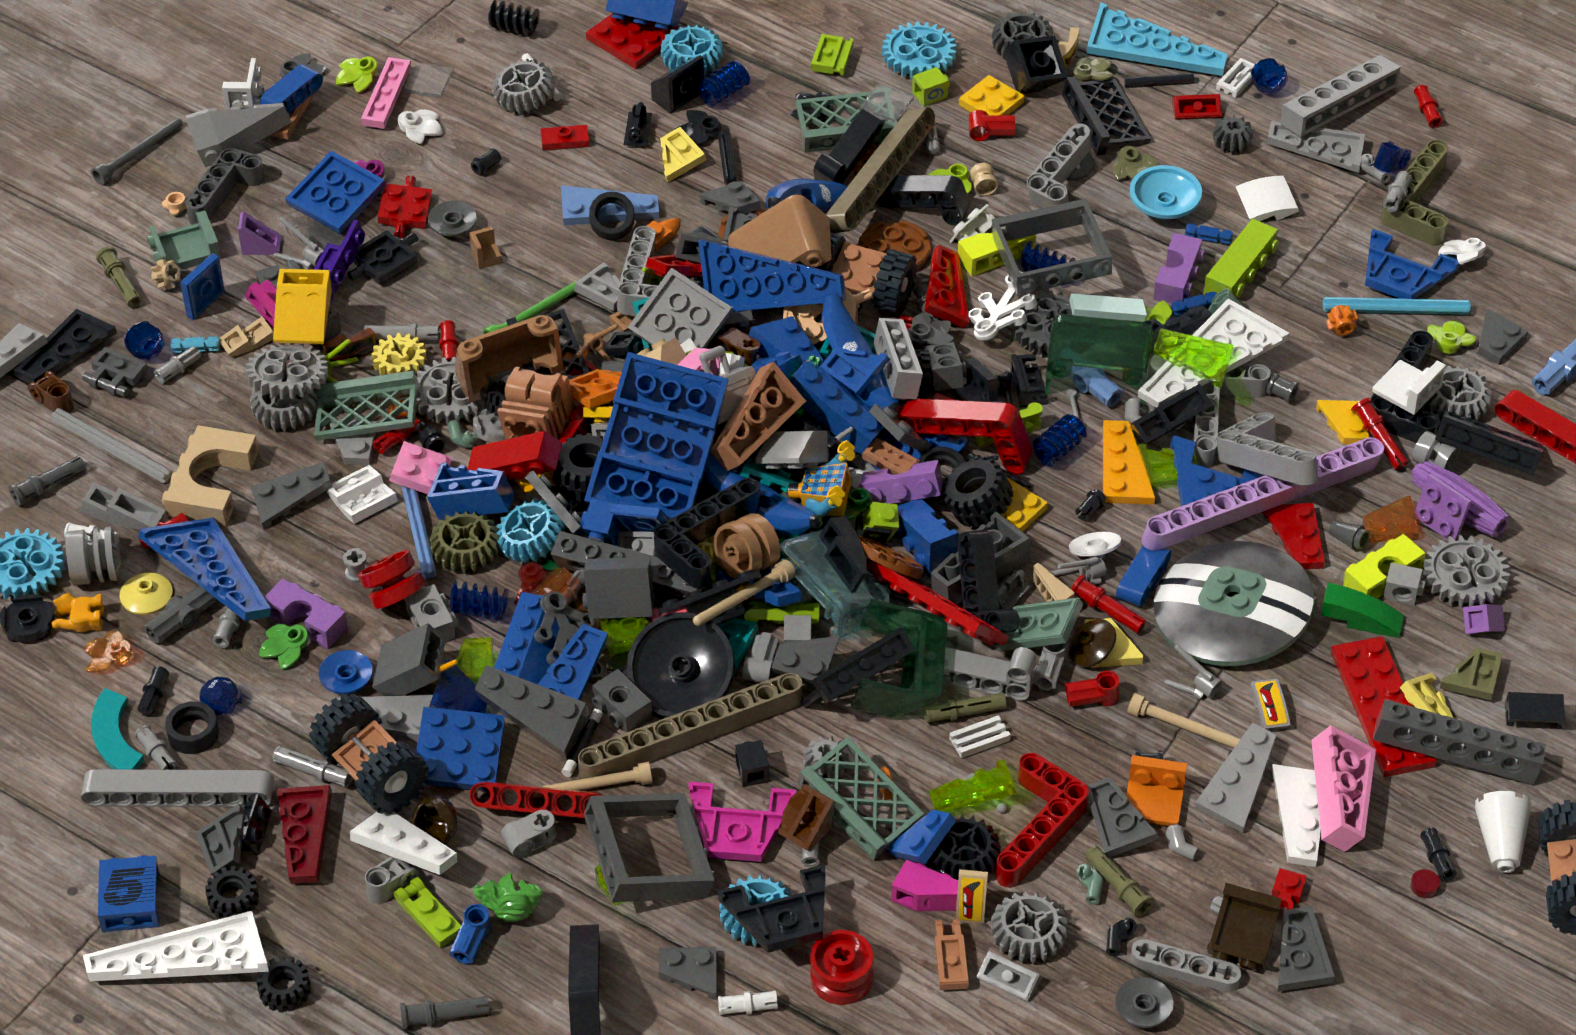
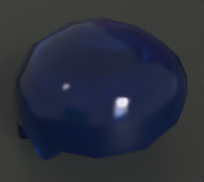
M1274 58L1262 59L1254 64L1251 69V78L1255 88L1264 94L1278 93L1285 87L1288 81L1285 66L1278 64Z
M148 321L134 324L127 330L124 337L127 350L135 358L144 361L155 358L162 352L165 345L163 333L158 327L153 326Z
M217 676L208 680L199 692L200 702L209 705L214 710L216 716L233 713L235 706L238 703L242 704L243 701L240 688L228 677Z

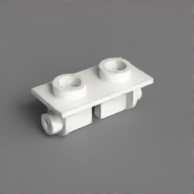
M986 204L981 210L975 208L967 217L968 221L966 223L961 221L952 230L955 234L949 242L952 243L955 239L960 241L979 233H985L992 228V219H995V217L985 212L989 205Z

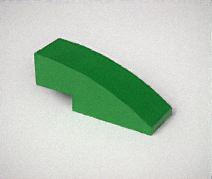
M1327 583L1321 616L1347 621L1346 628L1395 638L1400 637L1404 617L1402 613L1363 592Z

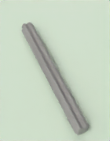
M57 408L52 413V420L55 423L158 481L167 483L171 479L170 469L67 411Z

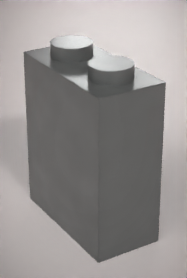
M651 557L587 559L584 569L580 570V582L586 588V593H583V608L588 609L589 619L653 616L655 595Z
M427 623L381 645L372 687L383 696H404L438 680L446 637Z

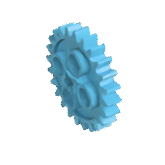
M917 21L916 25L912 26L911 23L907 22V27L899 25L898 30L891 29V34H886V40H883V61L887 62L888 68L893 67L894 73L901 71L902 77L910 74V79H912L914 75L935 67L947 72L948 66L952 67L953 61H956L957 45L955 44V38H951V33H945V28L938 30L937 24L929 27V23L926 22L922 26Z
M26 528L25 532L21 534L16 529L15 535L5 532L6 538H0V594H3L5 600L10 595H13L14 598L31 593L39 596V590L42 589L48 592L47 585L55 586V578H62L61 570H65L64 552L62 551L61 544H57L55 537L50 539L48 532L41 536L39 529L33 534L30 533L29 528Z

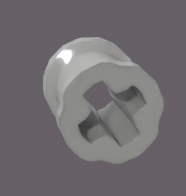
M359 548L349 549L343 555V562L347 566L345 576L353 583H360L358 574L367 568L365 565L367 555Z

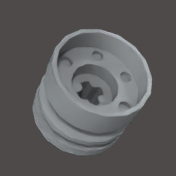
M112 526L105 527L104 539H102L100 529L95 528L93 540L90 541L85 529L66 532L67 563L73 586L90 584L92 572L95 571L100 583L106 581V570H108L111 581L119 580V568L121 566L120 548Z

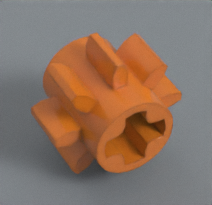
M1348 305L1335 306L1327 314L1329 320L1326 323L1329 331L1334 330L1336 335H1348L1357 327L1356 321L1358 316L1356 311L1350 310Z

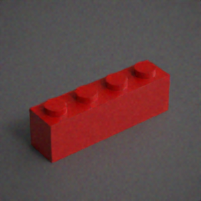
M546 431L476 446L472 449L467 469L476 471L478 468L503 471L507 480L523 479L532 471L537 475H541L545 472L556 470L562 442Z

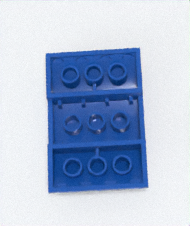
M627 352L613 400L614 405L601 449L598 451L584 502L590 503L591 499L612 504L660 508L670 519L693 507L712 449L729 379Z

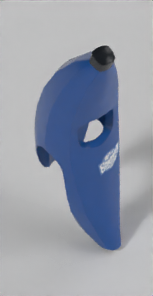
M813 179L785 181L768 190L765 202L767 210L789 196L802 195L823 213L827 214L848 186L833 181Z
M838 293L830 294L824 302L822 322L832 349L866 351L867 354H873ZM883 370L878 373L864 392L857 396L870 408L874 404L883 408L889 406L899 415L903 410L898 399L892 398Z
M710 452L704 480L720 492L745 479V477L740 476L742 470L737 467L726 471ZM760 483L762 502L759 510L753 514H759L766 518L773 526L778 538L800 535L811 528L817 529L823 524L821 515L814 514L808 508Z

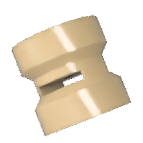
M979 163L972 167L970 177L974 183L975 192L979 196H989L995 193L998 189V182L994 176L992 166L988 163Z

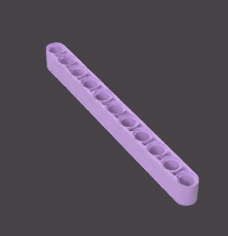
M1370 437L1317 456L1318 482L1312 485H1298L1265 475L1156 515L1148 520L1141 542L1149 550H1161L1376 469L1383 454L1384 446L1378 439Z

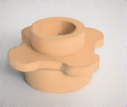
M181 192L168 194L166 200L162 202L163 208H167L171 215H178L184 209H187L185 196Z

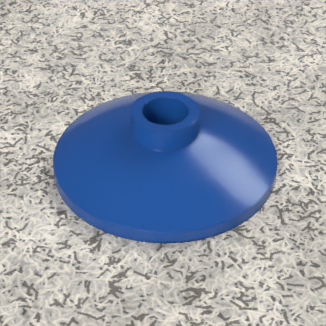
M353 650L335 652L325 658L319 667L321 684L327 690L337 694H350L361 690L370 682L373 674L372 664L368 657Z

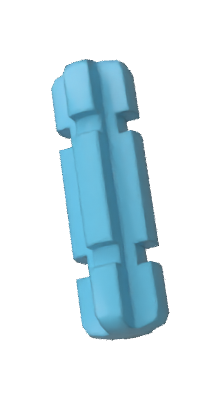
M211 336L208 339H205V337L184 338L185 340L173 338L170 342L172 353H182V350L186 351L191 347H196L199 352H206V349H209V351H218L220 349V340L217 336Z

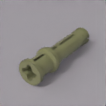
M112 246L100 249L96 254V260L99 264L103 265L105 275L114 281L129 308L138 307L142 303V298L127 276L125 264L122 260L118 259L116 249Z
M1093 846L1086 852L1085 859L1116 890L1117 898L1120 901H1125L1132 908V913L1135 917H1141L1150 911L1153 907L1154 899L1150 895L1144 894L1136 880L1125 876L1098 846Z

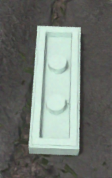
M1071 293L1069 299L1073 316L1144 322L1147 316L1143 299Z

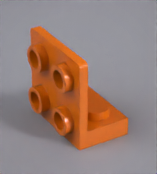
M1132 755L1126 796L1142 814L1147 823L1166 826L1179 824L1187 763Z

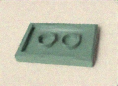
M1071 598L1013 606L1012 609L1017 611L1020 618L1019 628L1015 632L1005 633L1009 636L1004 646L996 643V647L999 651H1007L1020 647L1031 648L1067 643L1083 606L1080 598Z

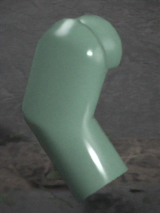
M452 420L448 423L452 443L464 448H471L475 445L477 436L474 432L471 435L470 431L462 433L460 422L457 420Z
M1081 864L1078 866L1076 874L1081 883L1088 889L1085 900L1089 904H1098L1103 887V878L1088 864Z

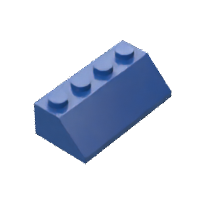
M812 359L806 360L789 379L806 400L801 407L835 436L847 428L853 427L854 430L841 439V441L847 440L854 445V451L861 456L872 441L885 429L869 412L871 408Z
M522 592L494 668L538 685L550 667L546 657L554 647L560 627L554 619L551 627L552 638L546 644H539L534 638V633L541 626L545 615L540 605L543 596ZM567 617L569 623L574 625L575 620Z

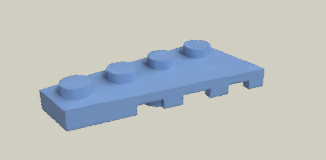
M561 185L564 225L590 224L589 208L592 201L598 195L605 192H619L625 195L634 207V221L659 219L658 195ZM618 204L604 205L598 212L600 223L621 222L626 219L624 208Z

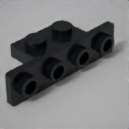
M975 357L965 359L967 377L963 378L964 387L953 390L965 401L1002 403L998 400V389H1000L998 377Z
M747 570L738 574V579L728 582L727 579L712 584L713 589L705 592L702 589L692 591L687 594V599L679 602L677 598L666 601L662 604L663 608L659 609L658 614L662 617L683 609L687 613L700 614L737 593L736 589L760 580V571L753 573L752 570ZM742 603L716 616L711 621L718 625L744 615L745 610Z

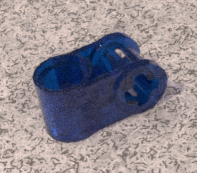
M1390 140L1382 142L1373 166L1388 173L1404 169L1411 158L1412 150L1408 148L1402 149L1394 145V142Z

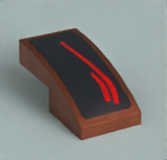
M369 327L351 338L342 333L324 343L323 351L326 356L345 340L350 339L351 343L329 361L334 362L354 357L361 358L374 352L373 347L377 345L375 332Z

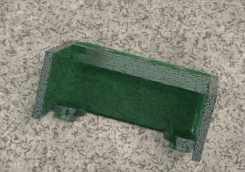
M1066 314L1055 316L1051 324L1045 394L1050 395L1052 378L1061 379L1068 377L1072 372V366L1123 371L1122 379L1126 384L1142 387L1148 381L1153 335L1152 328L1143 322Z
M871 599L859 628L885 634L886 636L902 627L914 646L915 651L903 659L901 687L862 678L851 702V708L896 718L935 704L941 695L948 628L947 622L944 621L945 619L933 613Z

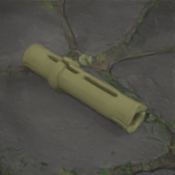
M1003 692L960 701L950 699L943 704L924 706L923 714L926 723L945 719L954 721L957 720V717L1000 709L1004 710L1006 709V699Z

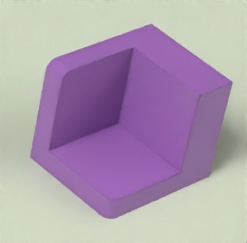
M1485 604L1463 607L1466 634L1505 631L1502 605Z

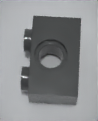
M619 669L592 685V702L596 709L603 711L609 717L611 723L616 728L620 727L625 733L635 730L653 718L652 701Z

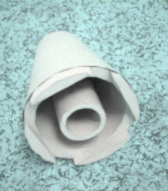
M1513 791L1490 792L1484 794V800L1480 802L1478 798L1475 800V811L1491 865L1502 873L1512 872L1520 866L1532 809L1531 799L1527 795L1523 794L1522 799L1516 797V792Z

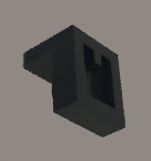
M631 331L614 332L604 350L608 356L627 355V352L637 354L644 350L642 339Z

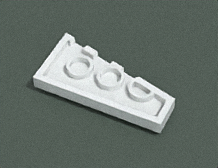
M1272 764L1271 772L1275 782L1276 799H1278L1279 817L1283 827L1287 861L1291 864L1316 867L1321 828L1315 770Z

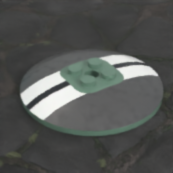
M1229 541L1211 544L1187 554L1172 565L1164 574L1154 596L1155 620L1164 639L1173 648L1175 645H1179L1196 661L1220 666L1252 664L1271 658L1284 651L1303 634L1311 620L1314 609L1313 587L1303 567L1295 559L1279 549L1248 541ZM1230 592L1239 593L1237 595H1234L1233 597L1227 596V594Z

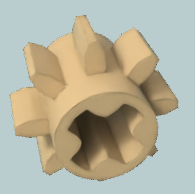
M165 259L157 261V266L150 268L152 270L151 281L158 285V289L166 287L169 290L175 287L176 282L181 281V268L174 264V260L166 262Z

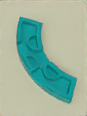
M104 688L95 703L91 718V731L96 750L104 759L105 764L111 769L138 770L144 762L143 754L135 751L125 742L119 729L122 713L129 703L128 698Z

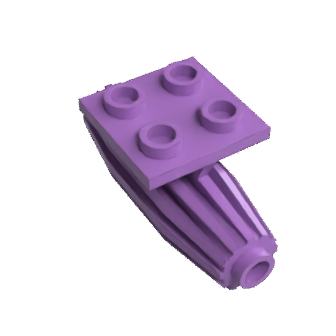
M1428 461L1423 462V464L1418 463L1414 467L1412 482L1422 493L1413 517L1447 540L1451 536L1457 541L1463 524L1494 538L1501 535L1507 528L1510 519L1509 515L1487 494L1457 474Z

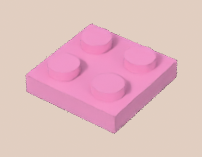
M404 441L389 481L428 494L441 462L448 463L450 466L452 457Z

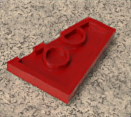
M676 254L647 258L646 267L654 270V274L665 277L669 270L673 268L684 276L703 277L700 262L676 258Z
M1314 503L1282 504L1261 512L1272 524L1271 529L1275 535H1279L1284 543L1283 548L1287 554L1295 559L1304 570L1324 569L1325 561Z

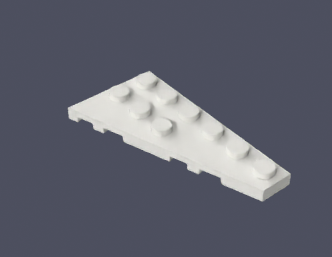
M1227 299L1138 390V397L1152 406L1158 407L1199 383L1203 386L1288 341L1290 333L1234 301Z
M252 911L83 955L89 982L269 972Z

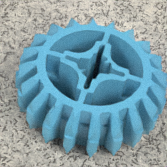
M687 25L685 28L679 26L678 30H671V33L666 34L665 39L662 40V61L665 67H669L670 70L689 59L701 55L704 57L705 76L707 71L713 72V69L718 67L720 61H722L723 44L719 35L714 34V30H707L706 26L699 28L698 25L695 27Z
M534 498L531 503L525 500L523 505L518 506L515 504L514 510H509L506 517L500 518L501 524L496 526L498 527L496 534L499 535L497 542L500 550L509 560L513 559L516 563L522 561L528 564L530 560L537 562L539 557L546 558V554L552 552L559 532H564L566 527L564 522L544 499L539 502Z
M749 874L747 881L738 878L736 882L737 886H743L750 905L791 896L790 889L784 888L782 881L774 883L772 876L765 880L760 874L758 879H753ZM730 884L729 888L735 887L736 885ZM720 904V920L724 924L726 933H731L734 940L741 937L743 945L748 941H752L755 947L758 942Z

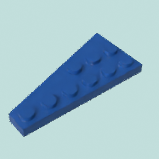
M703 239L698 240L704 289L731 306L733 311L824 303L825 299L834 292L838 293L842 301L846 300L844 275Z

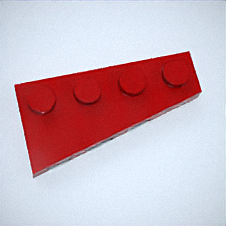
M938 245L933 250L924 312L965 328L970 321L959 254Z

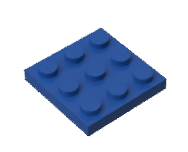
M330 151L285 200L287 205L341 234L387 185L385 180Z
M423 707L416 753L426 762L429 771L426 772L429 775L428 780L423 782L431 786L471 790L473 785L480 782H496L505 715ZM483 786L478 790L490 792L486 787Z

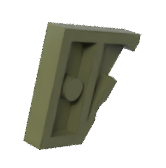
M1475 648L1468 654L1467 659L1462 660L1455 666L1454 671L1448 677L1444 676L1442 678L1440 689L1491 701L1502 653Z

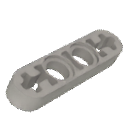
M1145 939L1136 941L1132 946L1131 961L1138 968L1225 992L1234 991L1240 985V968L1231 962ZM1143 951L1148 952L1145 957L1140 956ZM1157 954L1160 955L1159 962L1155 961ZM1174 957L1180 963L1177 966H1169L1164 962V959ZM1203 965L1208 971L1204 974H1197L1192 970V967ZM1213 969L1216 970L1215 977H1212ZM1226 974L1232 975L1229 980L1224 979Z

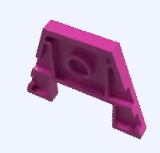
M689 782V794L697 826L700 830L702 845L707 850L708 858L762 862L778 833L779 827H781L783 811L790 798L796 793V790L771 788L769 810L759 811L712 807L714 783Z

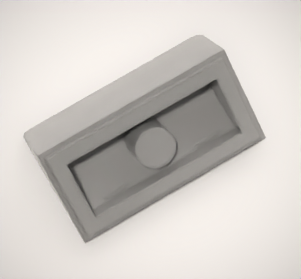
M990 951L987 952L976 976L1026 1001H1029L1043 976Z

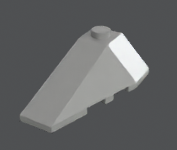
M284 103L254 105L250 109H239V106L231 107V110L217 111V108H208L186 115L196 150L205 167L212 165L223 150L234 148L243 151L291 123Z

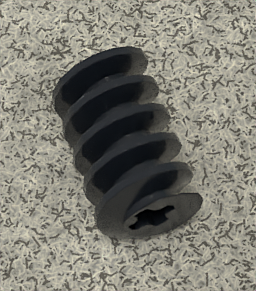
M493 0L488 13V21L492 28L498 27L501 30L507 29L509 32L515 31L518 34L524 33V35L530 36L538 26L540 11L536 8L533 14H531V7L529 6L523 12V6L520 4L514 10V3L510 2L506 8L505 1L502 0L499 6H497V0Z

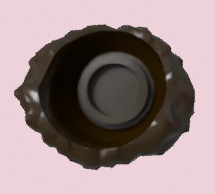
M431 795L417 804L412 814L411 823L445 845L456 834L458 824L457 812L449 799L439 795Z

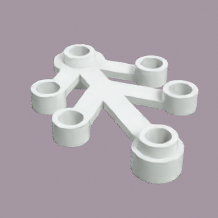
M1009 275L1005 278L1008 289L997 305L992 293H982L978 300L981 307L988 310L990 317L985 318L980 308H974L968 312L970 322L975 324L974 335L976 339L989 341L1003 327L1012 323L1015 326L1023 325L1027 321L1024 310L1018 309L1023 307L1025 310H1030L1036 307L1037 301L1034 294H1026L1021 299L1010 303L1016 295V291ZM1011 313V315L1003 319H1000L1001 317Z

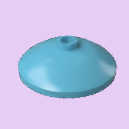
M1159 165L1139 172L1131 181L1129 194L1133 204L1143 213L1159 219H1176L1190 214L1198 207L1202 198V187L1197 178L1190 172L1175 166Z

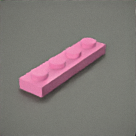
M388 57L362 115L361 121L363 126L385 129L411 69L410 60Z

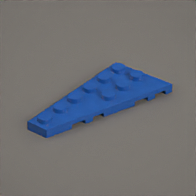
M213 517L139 529L138 538L244 621L270 617L271 607Z

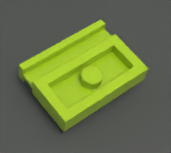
M821 34L811 62V71L829 74L840 72V75L844 76L854 47V39L850 38V41L844 40V37Z

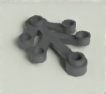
M556 591L547 593L542 597L540 605L545 615L541 626L534 633V638L539 644H546L553 635L551 627L554 619L560 627L554 647L546 657L549 665L555 663L557 659L553 655L559 658L567 642L571 640L582 624L591 627L595 624V619H589L588 613H582L567 606L566 598ZM567 617L577 621V626L570 624ZM606 642V644H605V646H604V648H603V651L605 650V648H606L607 645H608L607 642ZM597 662L588 683L598 681L603 675L604 667L601 662Z

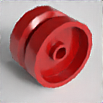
M409 549L382 558L358 574L363 588H374L368 595L374 609L394 604L412 595L426 584L420 570L409 571L415 564Z
M836 930L824 934L823 939L817 940L813 944L810 954V981L812 989L819 998L830 1004L847 1005L856 1003L867 995L872 987L874 964L872 947L868 941L854 931Z

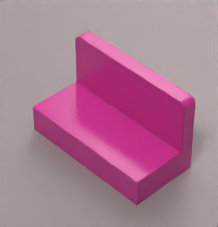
M265 280L260 285L254 282L248 287L245 298L274 330L277 289L269 280Z

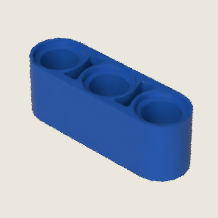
M300 64L265 91L261 97L260 105L284 103L289 114L320 89L323 83V75L304 64Z
M1142 546L1121 579L1116 591V598L1141 608L1167 568L1172 550L1164 548L1152 551Z

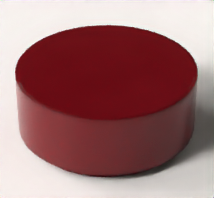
M1421 869L1412 875L1410 887L1415 895L1422 898H1430L1437 894L1440 879L1435 872Z

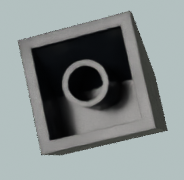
M1055 35L1014 40L1004 52L1015 90L1021 94L1039 92L1069 77Z
M699 55L689 59L651 82L652 101L671 114L704 93V57Z

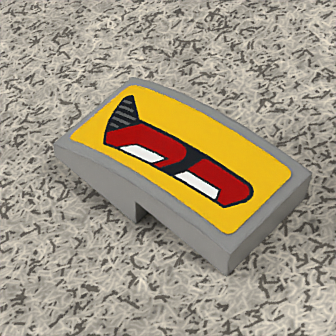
M1278 679L1250 682L1255 709H1258L1261 727L1268 731L1289 728L1291 726Z

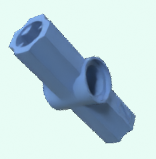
M1576 339L1562 352L1559 350L1555 351L1549 358L1546 367L1533 377L1532 385L1537 393L1542 396L1544 394L1549 395L1563 381L1570 382L1575 377Z
M1067 347L1060 351V354L1055 359V365L1072 378L1075 387L1080 392L1086 393L1089 391L1102 403L1111 408L1118 404V401L1123 396V390L1106 377L1105 371L1099 363H1088L1075 351Z

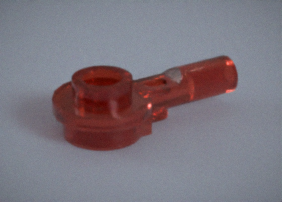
M527 563L519 569L518 577L521 581V587L514 601L516 606L522 592L529 593L531 589H536L541 584L545 574L541 565Z

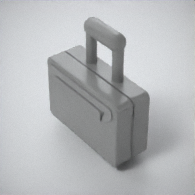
M718 346L701 353L699 360L702 363L704 372L711 374L708 361L720 357L725 373L719 376L729 379L718 424L722 425L724 423L727 424L756 373L753 366L730 370L725 349L722 346Z

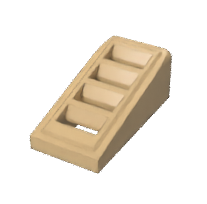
M1039 563L1034 565L1033 583L1046 602L1074 598L1075 592Z

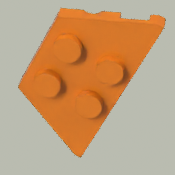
M597 369L570 379L571 395L589 409L601 404H609L610 401L614 400L622 372Z

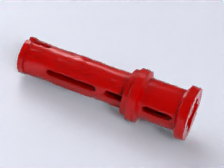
M1368 397L1356 403L1351 408V412L1357 414L1363 423L1362 428L1364 431L1371 433L1374 438L1382 442L1384 446L1383 452L1392 464L1395 471L1401 469L1396 459H1399L1403 467L1409 463L1408 459H1406L1383 425L1384 418L1382 415H1378L1373 408L1371 398Z
M1083 574L1072 585L1071 590L1075 592L1076 596L1086 601L1088 607L1102 610L1136 634H1139L1145 626L1146 619L1106 594L1103 587H1096L1087 581L1086 576Z

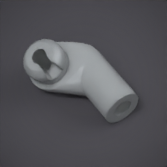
M1362 155L1360 168L1381 183H1387L1391 178L1390 173L1373 162L1374 157L1372 155Z
M1130 398L1125 404L1124 417L1130 424L1142 417L1140 415V407H1143V402L1140 399Z
M1178 824L1170 825L1165 834L1169 849L1178 855L1194 861L1199 848L1185 842L1182 826Z

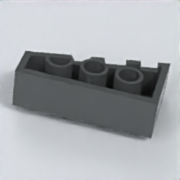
M995 512L990 517L991 521L986 525L982 524L977 530H987L993 538L996 577L998 581L1010 574L1012 570H1016L1030 562L1031 558L1030 538L999 513ZM958 552L956 554L951 553L931 572L932 590L956 605L963 602Z
M488 665L485 666L475 688L479 699L500 714L505 715L506 718L512 720L524 731L529 732L545 746L553 749L562 758L568 760L589 714L585 702Z

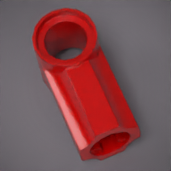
M975 110L969 114V136L975 141H984L989 136L1015 135V115H989L984 110Z
M1103 671L1094 679L1065 683L1068 706L1073 707L1097 702L1103 706L1115 705L1119 700L1120 680L1118 675L1112 671Z

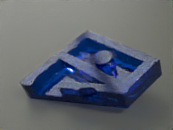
M446 659L445 664L450 662L451 660ZM455 665L441 672L429 707L485 713L488 704L479 699L475 691L477 685Z

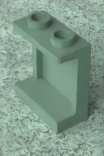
M205 210L196 213L198 223L159 234H157L154 225L149 226L151 235L147 236L150 249H155L153 255L156 265L157 261L165 259L166 262L174 260V264L182 270L201 264L212 253L221 259L218 240Z

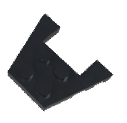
M825 865L800 870V879L806 891L803 893L750 905L743 886L739 885L717 891L718 900L767 953L823 939Z

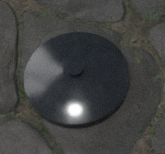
M678 612L655 619L638 634L629 651L627 660L628 679L652 701V712L661 717L667 718L724 697L733 682L735 657L730 641L724 632L711 620L701 626L694 625L693 618L698 614Z

